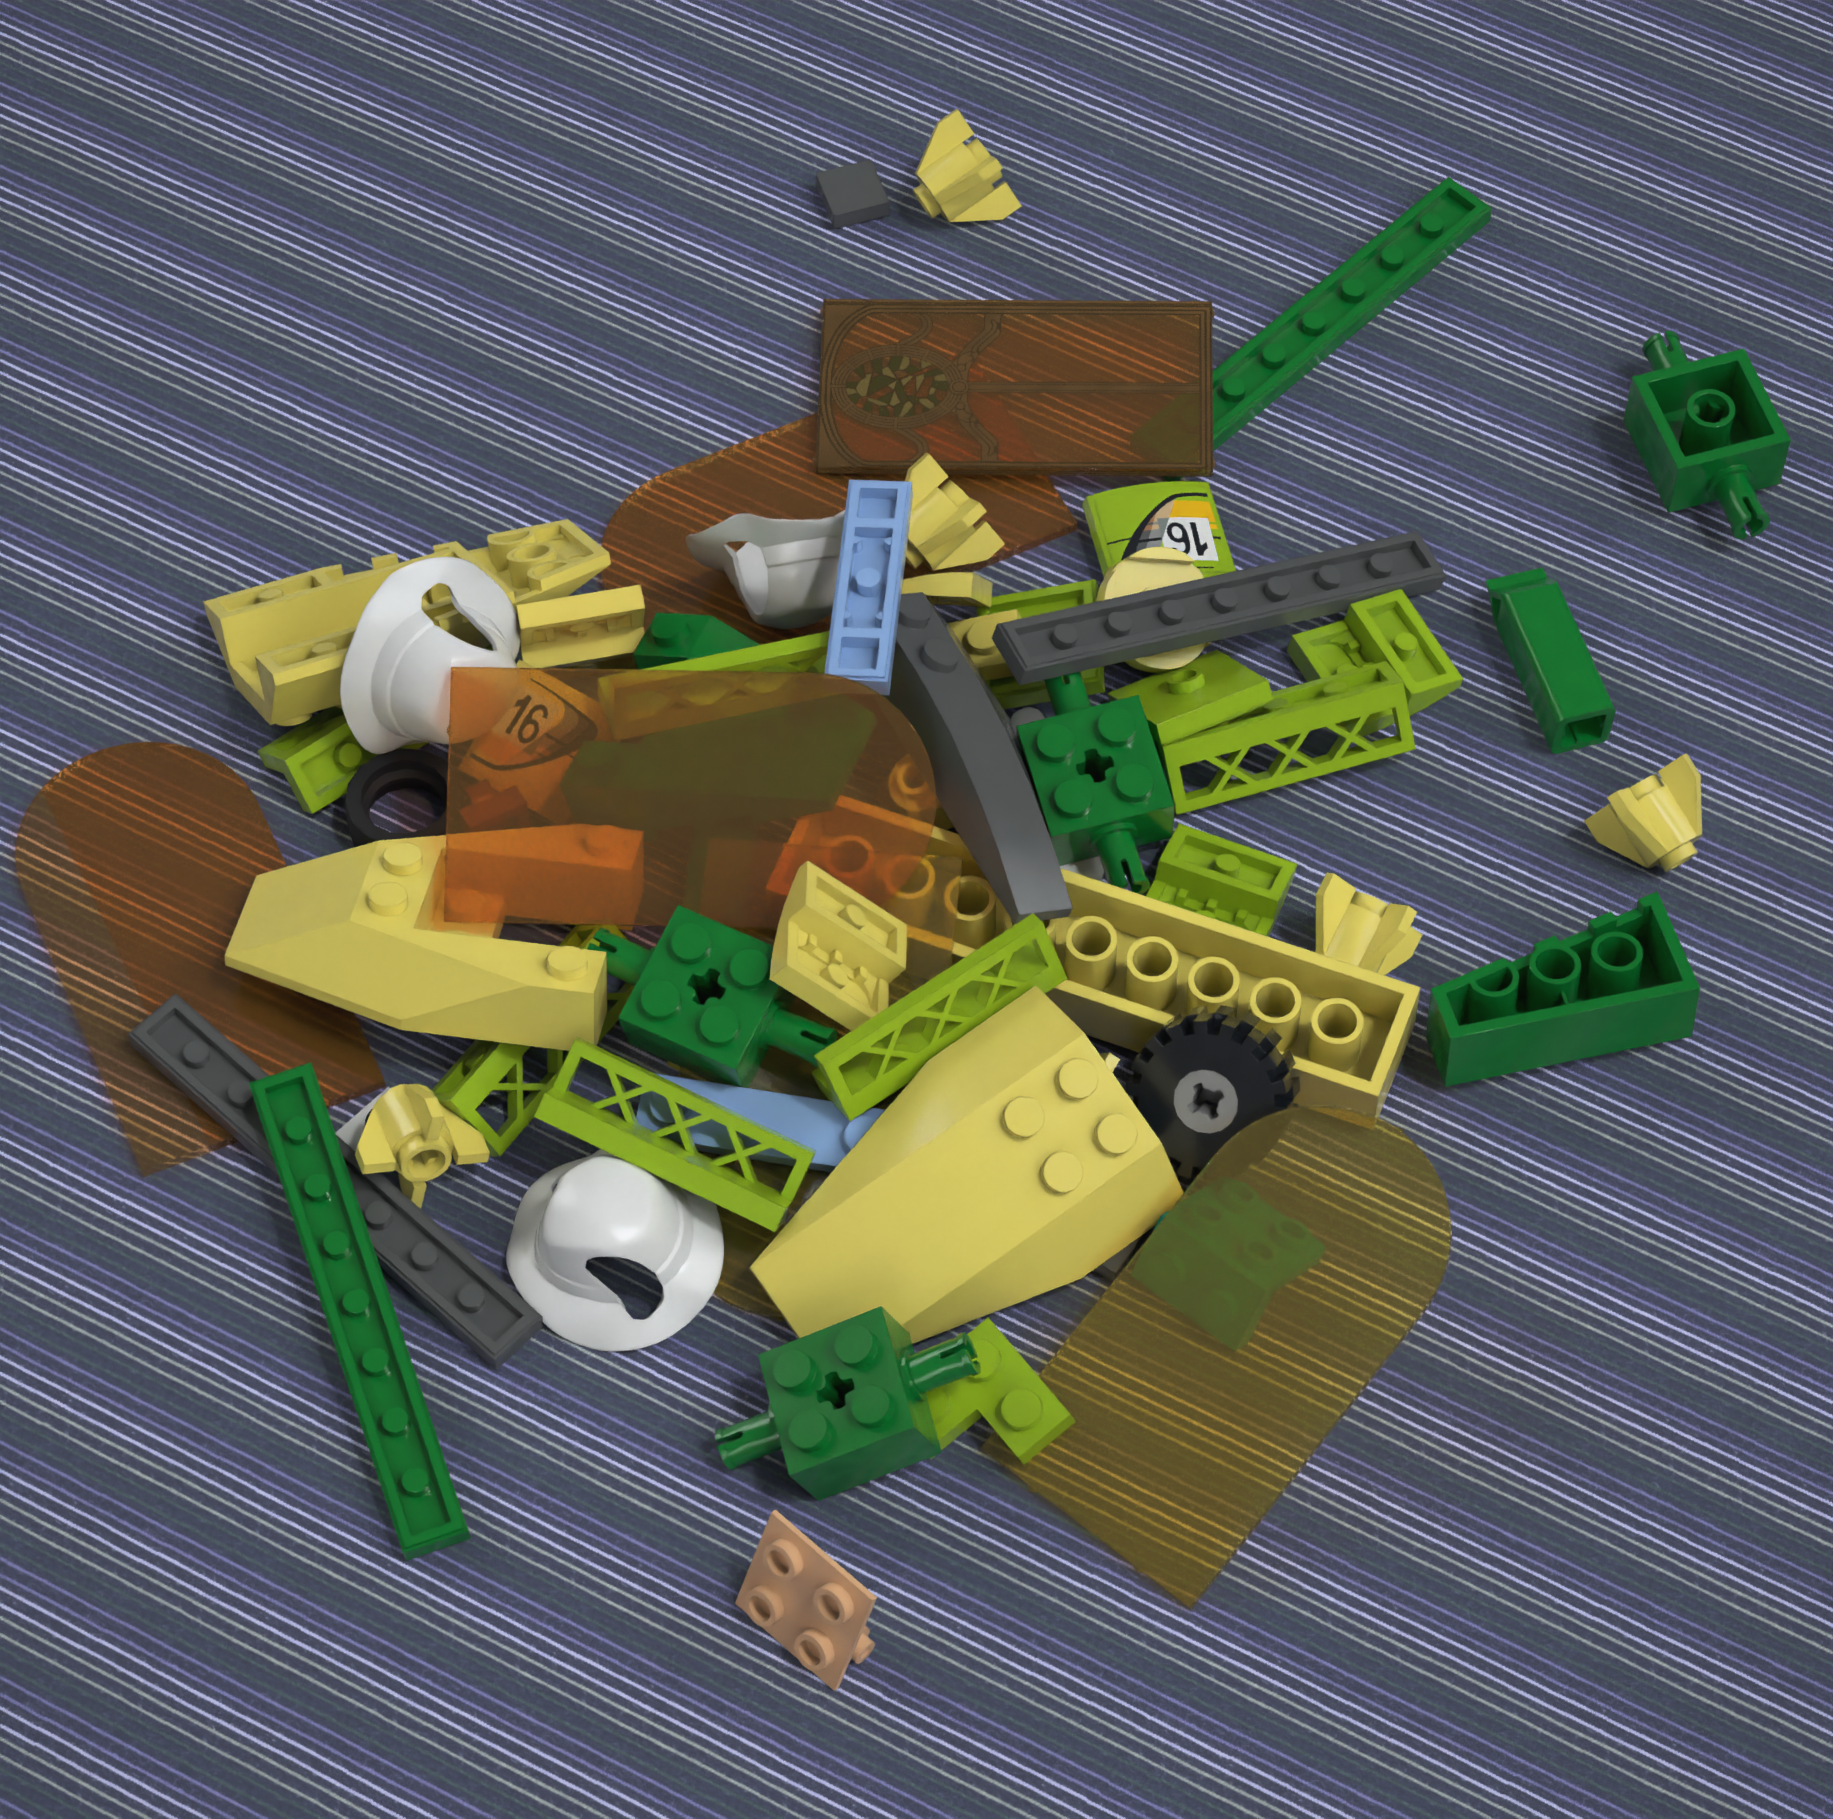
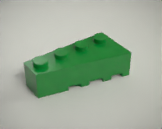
M1656 891L1638 899L1637 908L1616 917L1610 911L1589 920L1588 928L1561 941L1554 935L1533 944V952L1517 960L1509 962L1501 958L1432 988L1430 992L1426 1039L1446 1087L1692 1037L1700 987L1660 895Z

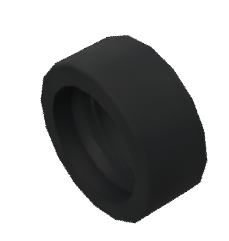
M396 749L384 754H378L364 763L348 783L345 809L348 829L354 847L379 840L463 834L459 811L467 807L466 795L459 773L444 758L425 750ZM404 788L423 789L437 795L444 805L443 814L439 820L423 830L411 833L389 832L375 826L369 815L370 808L375 801L389 792Z

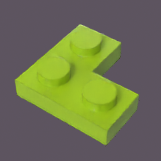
M987 1317L967 1334L978 1355L972 1361L977 1360L980 1363V1374L965 1377L927 1392V1400L941 1451L983 1416L1020 1462L1025 1465L1076 1421L990 1318Z

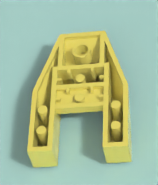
M575 824L379 840L256 875L224 955L225 965L399 1030L570 1051L574 1040L579 1037L597 1046L607 1014V952L580 949L574 946H555L499 939L506 916L572 924L610 919L618 929L632 931L644 893V831L620 829L610 825Z

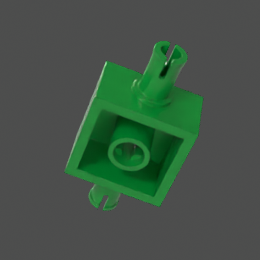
M1670 330L1665 331L1664 336L1669 344L1667 347L1660 332L1656 333L1642 347V352L1648 359L1653 371L1632 376L1623 422L1668 513L1718 500L1731 526L1734 537L1741 540L1747 538V533L1743 527L1745 524L1751 537H1755L1762 533L1770 524V517L1764 511L1755 490L1780 484L1791 439L1744 348L1689 362L1677 333Z
M1081 671L1063 675V679L1062 676L1042 680L1045 683L1055 716L1017 725L1016 738L1059 866L1100 856L1108 884L1125 889L1129 883L1132 892L1143 894L1149 889L1150 883L1145 876L1136 846L1172 837L1175 805L1140 697L1135 695L1091 706Z
M677 905L657 945L651 950L610 933L608 929L603 927L593 936L594 940L600 942L599 947L592 943L588 946L587 950L607 952V974L634 985L618 1017L628 1043L719 1084L749 1088L770 1046L812 1063L814 1067L819 1068L814 1055L836 1042V1029L825 1027L789 1011L796 996L770 980L772 945L680 905ZM714 995H722V998H721V999H718V998H715V997H713V996H714ZM705 998H708L704 1005L700 1004Z
M882 1306L758 1354L770 1400L768 1411L728 1427L716 1429V1441L725 1442V1444L718 1445L717 1447L722 1460L730 1470H735L740 1465L782 1449L789 1476L820 1501L941 1454L940 1443L927 1400V1392L965 1377L980 1374V1363L977 1360L972 1361V1359L978 1357L969 1336L963 1332L955 1338L915 1353L910 1334Z

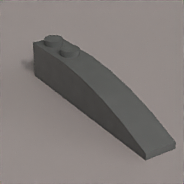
M923 592L901 594L890 694L873 695L874 699L1014 924L1022 921L1032 913L1041 921L1069 917L1073 909L1010 718L955 632Z

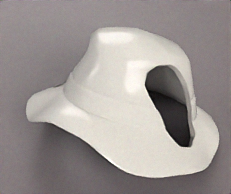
M845 510L834 517L805 520L770 519L750 513L735 514L698 534L686 536V545L690 554L698 563L711 569L725 571L738 597L756 623L778 629L802 628L832 614ZM748 541L737 552L726 544L728 542Z
M436 557L414 562L398 569L382 583L367 603L358 622L344 660L340 682L341 705L347 724L358 743L365 750L374 754H384L404 745L424 742L448 745L461 744L483 736L503 719L513 703L520 682V672L515 663L520 647V628L516 611L501 587L472 562L455 557ZM435 584H446L454 607L490 641L493 651L468 644L434 625L433 621L421 609L423 595Z
M600 1149L590 1156L563 1164L548 1171L530 1186L524 1194L516 1213L507 1247L506 1263L510 1277L522 1298L543 1316L542 1322L556 1334L573 1343L595 1350L628 1351L657 1344L669 1338L686 1326L704 1308L714 1293L721 1276L724 1242L721 1220L715 1203ZM594 1257H621L638 1262L652 1272H655L662 1284V1298L655 1311L644 1320L633 1319L626 1311L618 1295L585 1268L586 1261Z

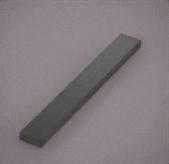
M1415 531L999 623L996 625L992 640L1018 684L1023 685L1347 611L1352 603L1398 589H1402L1407 597L1440 590L1447 575L1419 532Z
M175 993L128 1033L130 1045L279 1177L249 1086L250 1082L268 1077L269 1075ZM337 1136L380 1268L490 1366L497 1370L544 1327L542 1322L543 1316L382 1174H362L355 1157L356 1151Z

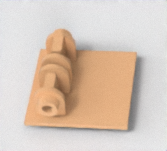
M777 1510L771 1512L735 1604L755 1624L768 1632L793 1654L805 1668L812 1671L833 1691L839 1688L850 1660L852 1659L856 1664L863 1662L875 1647V1642L868 1637L870 1629L866 1626V1623L877 1597Z

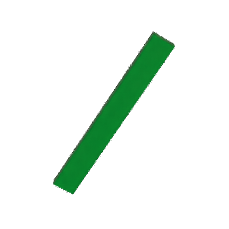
M1447 177L1212 371L1213 452L1489 223L1492 208L1453 179ZM1180 397L1130 438L1129 451L1148 466H1197L1200 463L1199 397ZM1162 476V477L1165 478L1167 481L1170 482V481H1179V480H1180L1182 477H1184V476Z
M312 1062L250 1082L249 1086L404 1557L408 1561L471 1539Z

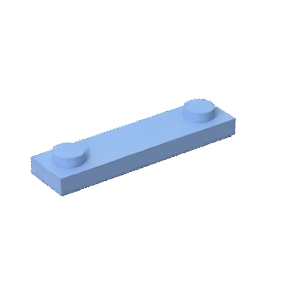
M849 480L824 673L825 693L890 694L913 499L912 482Z
M656 1074L816 1150L817 1152L809 1169L832 1172L884 1112L883 1109L870 1108L849 1121L832 1101ZM653 1091L641 1094L636 1115L638 1124L654 1131L675 1123L666 1097ZM681 1105L685 1119L699 1115V1113ZM710 1119L689 1127L697 1151L720 1155L735 1152L726 1126ZM679 1131L665 1135V1137L683 1145ZM740 1133L745 1148L760 1143ZM773 1148L749 1155V1159L789 1166H794L796 1159Z

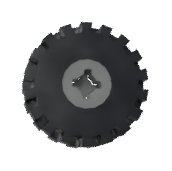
M1221 1005L1215 1013H1208L1207 1006L1196 1007L1185 1017H1182L1180 1013L1170 1019L1152 1036L1136 1056L1130 1068L1134 1070V1073L1126 1081V1093L1128 1096H1133V1103L1161 1141L1169 1161L1173 1159L1181 1164L1177 1174L1189 1179L1197 1170L1205 1171L1204 1181H1219L1223 1174L1229 1171L1233 1179L1245 1174L1252 1164L1256 1166L1261 1164L1288 1131L1287 1128L1295 1118L1299 1105L1293 1103L1294 1098L1300 1091L1299 1077L1291 1078L1289 1072L1296 1062L1290 1050L1281 1054L1276 1047L1282 1037L1273 1028L1264 1035L1256 1028L1261 1018L1249 1012L1242 1020L1234 1018L1235 1007ZM1208 1100L1211 1103H1216L1218 1107L1216 1109L1215 1106L1206 1103L1202 1104L1201 1102Z

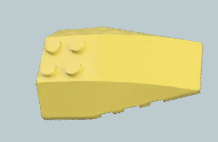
M569 519L489 534L487 535L488 547L467 551L461 544L454 541L434 545V553L401 563L398 562L397 553L371 558L372 570L344 575L341 564L322 567L203 602L206 615L235 688L269 725L293 726L309 720L313 712L333 706L342 708L340 697L341 674L358 622L374 593L388 576L398 569L420 560L436 557H455L470 561L501 587L516 611V605L568 597L611 565L609 552ZM435 584L423 595L421 609L433 621L434 625L468 644L480 648L491 645L490 641L454 607L446 584Z
M1035 985L928 1060L896 1099L872 1124L858 1143L834 1168L820 1187L751 1264L749 1269L798 1339L882 1306L910 1334L912 1344L1083 1278L1156 1226L1161 1215L1187 1199L1161 1141L1089 1038Z

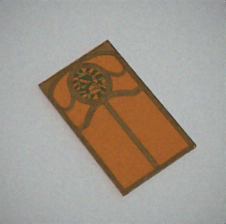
M823 299V306L820 309V314L822 315L816 456L813 458L816 474L906 475L908 469L925 453H929L947 475L1213 477L1216 461L1213 458L1212 319L1215 316V311L1212 308V301Z

